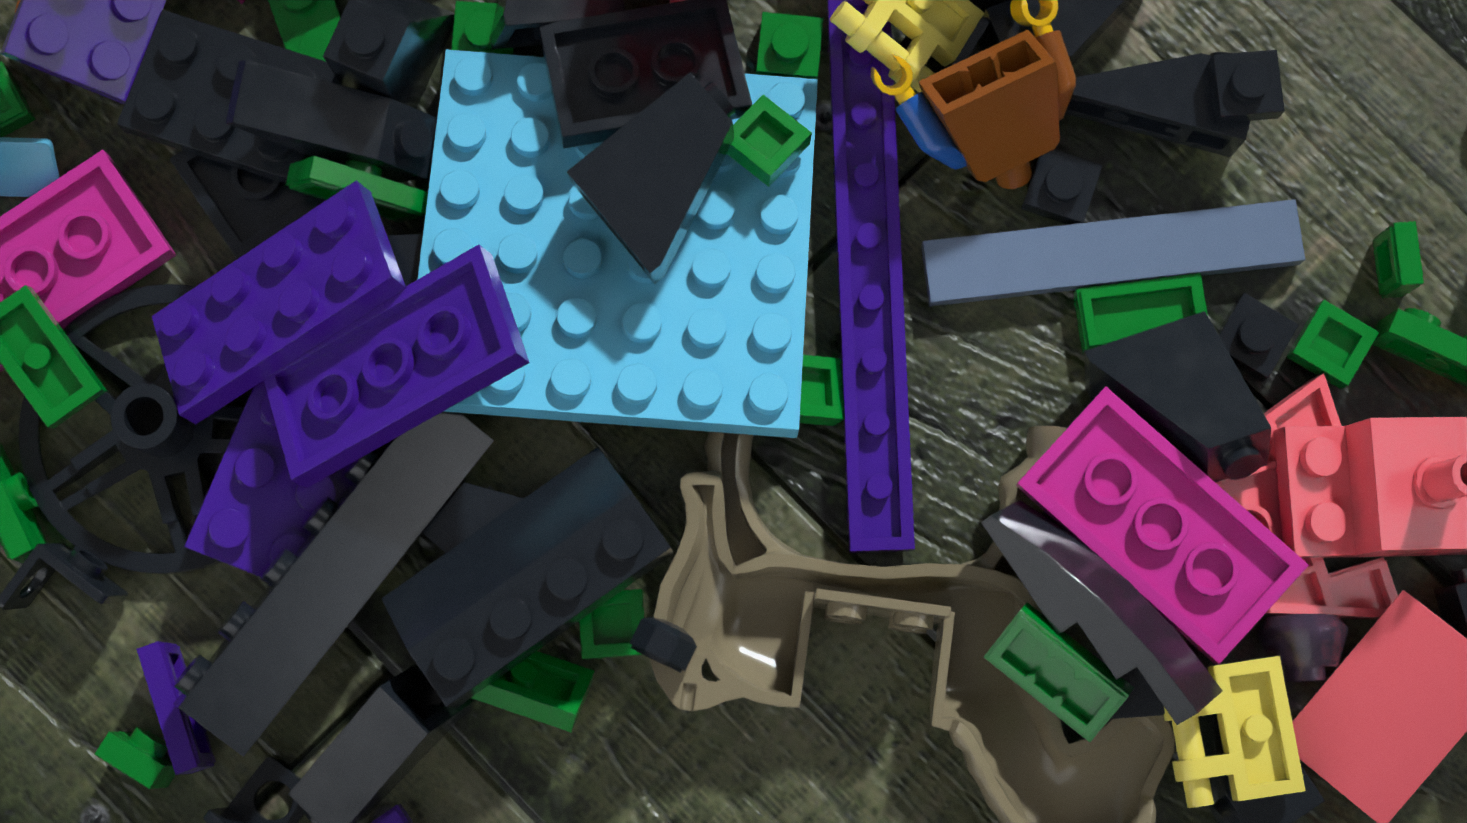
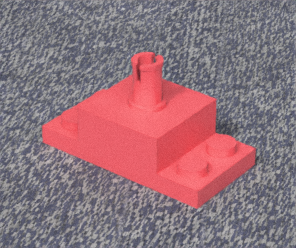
M1467 417L1368 418L1346 426H1285L1274 430L1282 542L1299 557L1345 558L1467 555Z

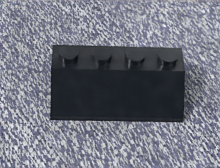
M597 447L381 599L408 652L446 707H459L674 553L631 490L599 447Z

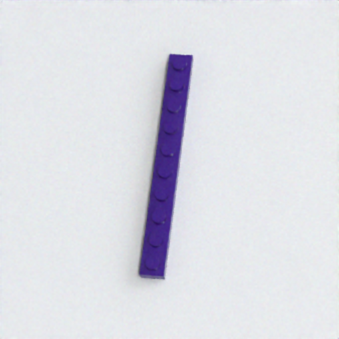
M827 0L849 553L911 552L915 550L895 98L894 95L883 93L875 86L871 78V68L874 67L877 70L883 84L894 85V80L888 76L890 71L888 67L867 50L862 53L855 50L845 42L847 34L830 21V17L843 1H847L861 14H864L869 5L863 0ZM887 21L882 31L892 38L891 23Z

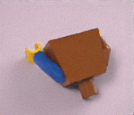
M1012 0L1010 11L1013 19L1020 25L1031 26L1034 36L1029 30H1026L918 81L922 91L918 94H915L910 86L913 72L911 66L903 58L892 54L894 60L902 69V76L894 85L883 84L877 70L874 67L871 68V78L875 86L883 93L894 95L898 101L899 106L895 110L920 150L951 169L967 167L975 179L980 182H987L996 178L997 184L1000 187L1016 189L1030 181L1033 174L1030 161L1054 150L1060 142L1059 121L1064 118L1076 87V75L1061 31H1053L1051 25L1058 11L1057 0H1038L1040 10L1035 18L1030 15L1026 0Z

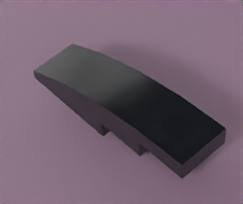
M1021 500L1014 502L981 522L1057 635L1078 622L1115 678L1118 679L1137 667L1176 725L1199 713L1223 691L1179 633L1127 579L1077 537Z

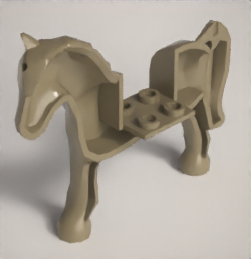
M1034 426L1028 428L1026 440L1027 458L1019 466L1001 476L998 486L1000 510L1021 500L1043 515V510L1023 493L1016 484L1067 428L1058 426ZM709 432L704 444L707 457V471L686 473L681 478L680 490L685 502L686 526L677 553L660 584L654 618L667 620L683 628L694 639L697 650L686 672L682 671V673H679L650 659L658 684L674 706L680 710L697 711L714 707L725 701L746 698L757 703L778 707L800 708L813 607L825 609L824 620L844 624L862 625V621H866L867 615L888 617V629L902 632L926 634L927 630H933V624H938L930 689V724L933 727L949 731L954 746L962 751L966 768L979 786L988 807L996 815L999 823H1156V807L1153 798L1175 752L1174 732L1169 722L1164 720L1163 715L1112 719L1099 731L1091 742L1082 739L1068 744L1063 733L1060 718L984 658L988 650L1027 602L1042 613L994 540L987 552L980 558L962 564L925 563L880 567L842 564L803 555L782 543L770 533L760 519L754 505L749 481L751 447L754 435ZM706 659L713 674L720 680L708 681L703 678L702 664Z

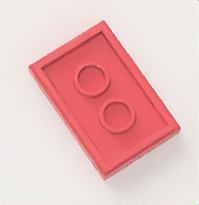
M1403 589L1292 721L1299 759L1375 822L1389 823L1467 732V638Z

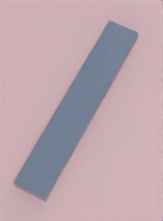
M1296 199L923 241L921 245L929 307L1073 291L1079 288L1201 273V276L1295 266L1305 261Z

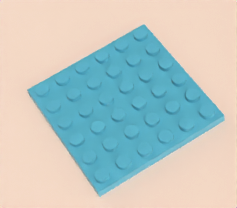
M446 49L418 279L476 245H481L493 255L530 363L443 412L797 438L800 420L818 79L745 74L752 105L762 95H765L812 132L810 145L770 187L726 154L666 275L654 284L573 186L567 174L570 168L603 142L563 149L544 57ZM738 119L731 120L733 122V125Z

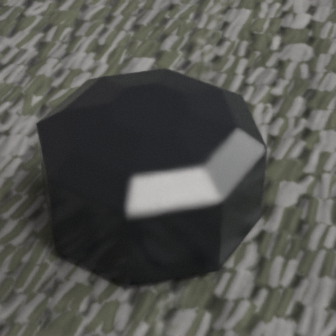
M653 617L640 620L629 643L632 645L631 649L679 673H682V671L686 672L697 650L694 639L683 628L667 620Z

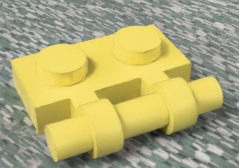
M863 0L869 6L864 14H861L847 1H843L830 17V21L847 34L845 42L859 53L867 50L890 69L888 76L896 83L902 76V69L894 60L892 54L906 60L913 72L910 86L920 93L922 91L918 81L935 74L925 66L930 56L944 67L954 62L984 15V12L969 0ZM887 21L912 40L907 49H904L882 31Z
M1280 656L1209 666L1208 672L1223 691L1199 713L1176 725L1164 707V720L1172 721L1179 759L1172 761L1176 782L1183 781L1187 808L1213 805L1214 801L1209 778L1228 775L1232 801H1244L1306 791ZM1216 714L1224 753L1205 756L1198 717Z

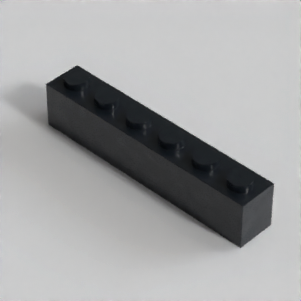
M441 412L384 444L378 452L374 450L354 461L344 475L352 484L337 502L333 501L330 497H326L303 525V528L311 534L295 554L285 548L270 564L260 578L268 585L267 589L252 607L245 601H242L231 612L217 631V633L225 638L224 642L209 660L199 654L183 671L174 684V687L181 692V695L173 704L244 757L494 440L461 413Z

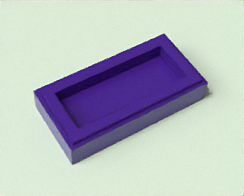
M157 641L137 648L136 650L175 775L193 774L213 767L216 761L205 727L173 704L181 695V692L174 687V684L186 669L180 646L174 643Z

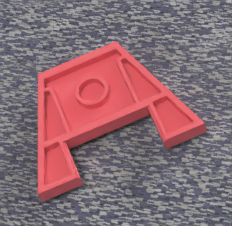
M1324 373L1311 378L1264 413L1271 426L1268 465L1260 467L1256 472L1242 479H1225L1216 482L1281 541L1282 532L1274 430L1285 426H1341ZM1384 557L1371 559L1329 573L1323 558H1302L1309 566L1264 615L1378 620L1397 598L1398 594Z

